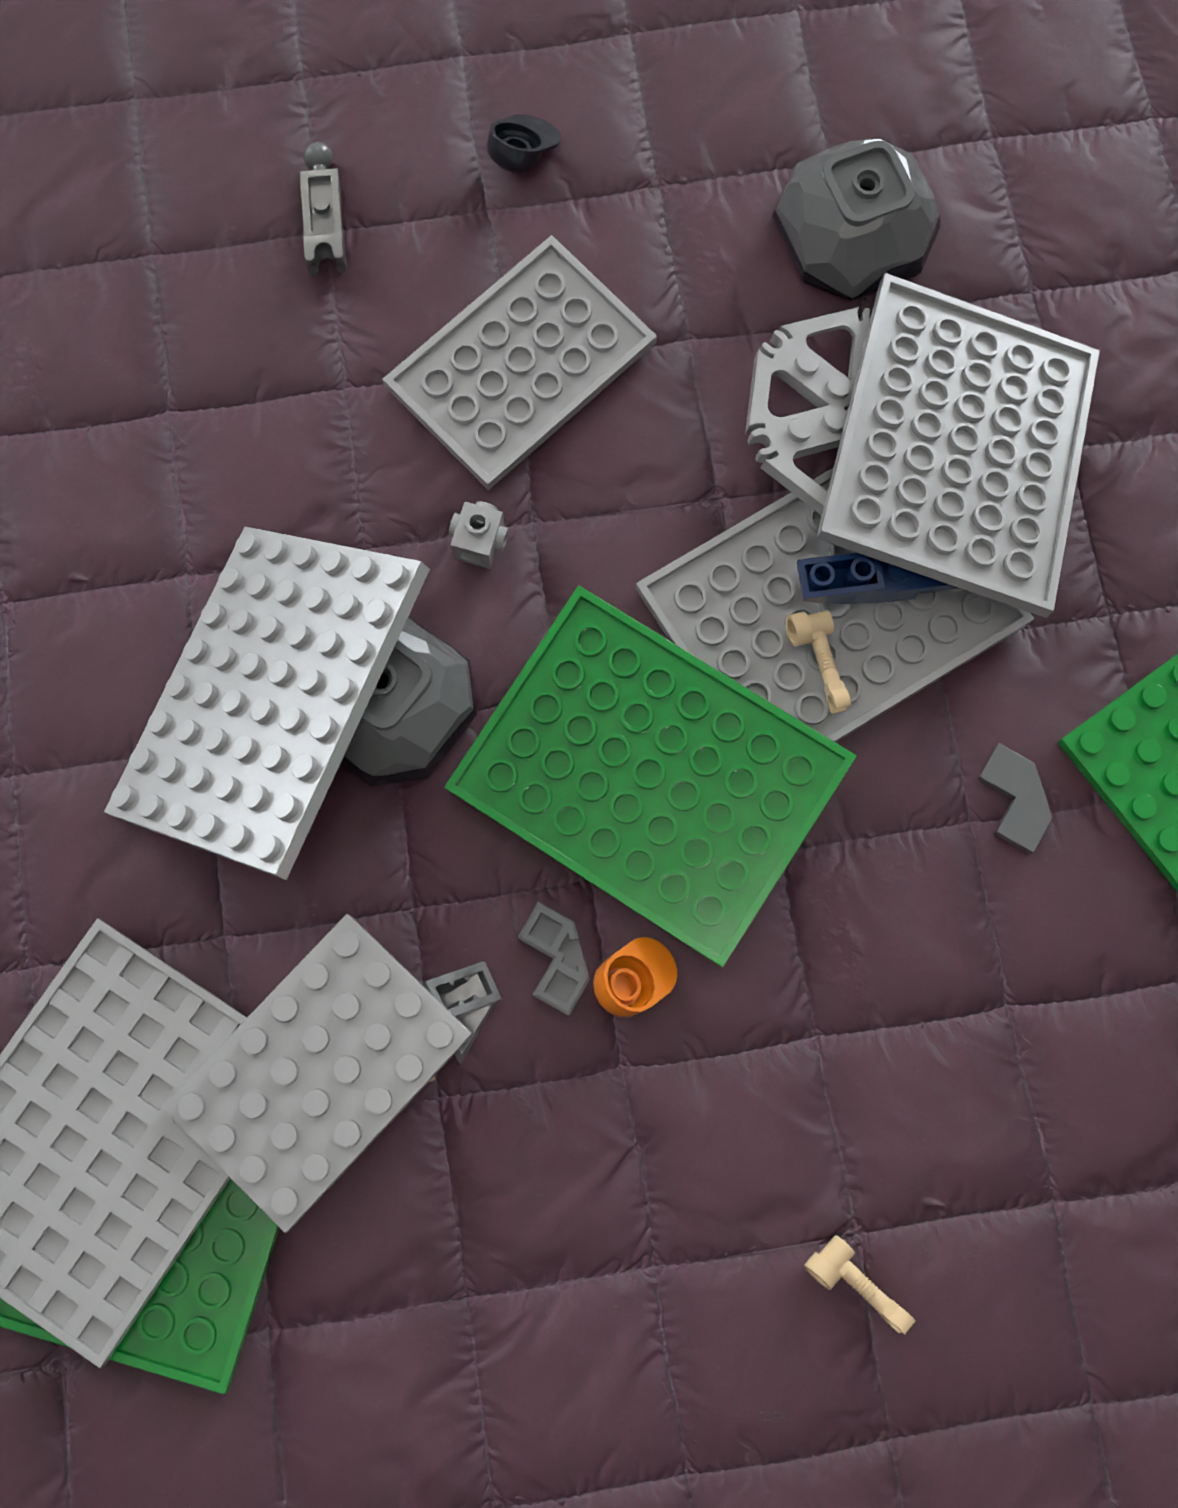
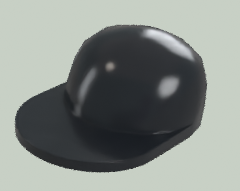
M525 114L512 115L500 119L491 125L487 140V153L493 162L502 169L512 173H524L530 171L538 163L542 153L552 150L559 145L561 135L552 124L541 118Z

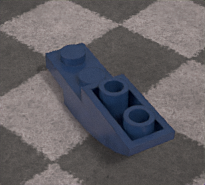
M857 552L800 559L796 562L803 601L827 604L894 602L912 600L921 593L958 589V587Z

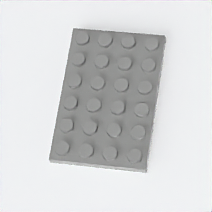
M551 235L382 380L384 387L489 491L652 348L657 342V335Z
M346 914L161 1108L284 1233H287L466 1043L473 1033L354 918Z

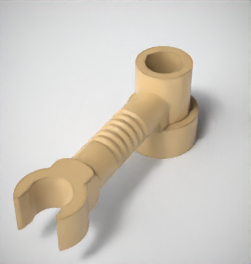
M826 610L809 615L805 612L787 615L786 630L791 644L794 647L810 644L813 647L818 665H820V672H822L826 702L830 713L835 714L847 711L846 707L851 706L850 695L845 688L844 682L840 680L826 635L834 633V622L831 613Z
M835 1235L820 1254L814 1252L804 1264V1268L828 1290H831L842 1277L899 1334L902 1332L905 1335L914 1324L915 1320L908 1312L878 1289L850 1261L855 1252L840 1237Z

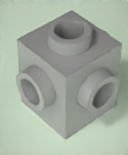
M479 501L476 504L464 502L461 514L455 513L453 515L449 528V536L453 537L450 544L453 559L491 569L497 550H504L509 535V528L504 525L503 512L487 502Z

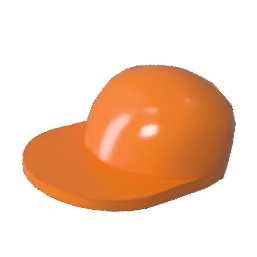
M649 937L636 938L607 958L596 970L593 980L594 994L599 1004L608 1013L616 1017L630 1018L651 1008L672 991L677 980L676 963L670 951L659 941Z

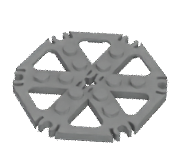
M859 307L780 326L779 330L773 332L769 341L776 348H772L764 342L754 358L745 435L750 432L751 434L747 442L749 445L762 443L766 448L760 449L755 457L756 462L762 463L760 468L821 516L828 491L794 465L793 459L839 447L870 323L869 308L864 309L859 319L857 313ZM837 329L849 331L852 340L848 378L811 350L806 343V338ZM774 374L818 408L785 417H776L768 410L771 376Z

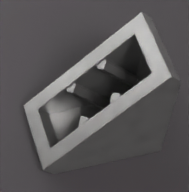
M485 961L422 983L434 997L473 1033L466 1043L454 1054L460 1066L495 1004L502 999Z

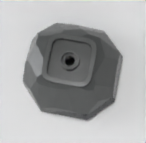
M882 139L849 141L828 148L798 162L789 176L772 215L803 282L848 300L877 291L885 273L904 280L921 274L941 227L936 199L918 161L911 153ZM861 187H868L871 191L863 190Z
M408 616L381 674V677L389 679V683L384 688L375 687L340 763L371 787L428 779L477 716L470 659Z

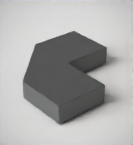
M998 743L994 747L977 780L1012 799L994 835L1030 855L1034 853L1052 819V815L1035 763Z
M538 902L517 938L553 959L533 996L569 1017L590 981L575 923Z

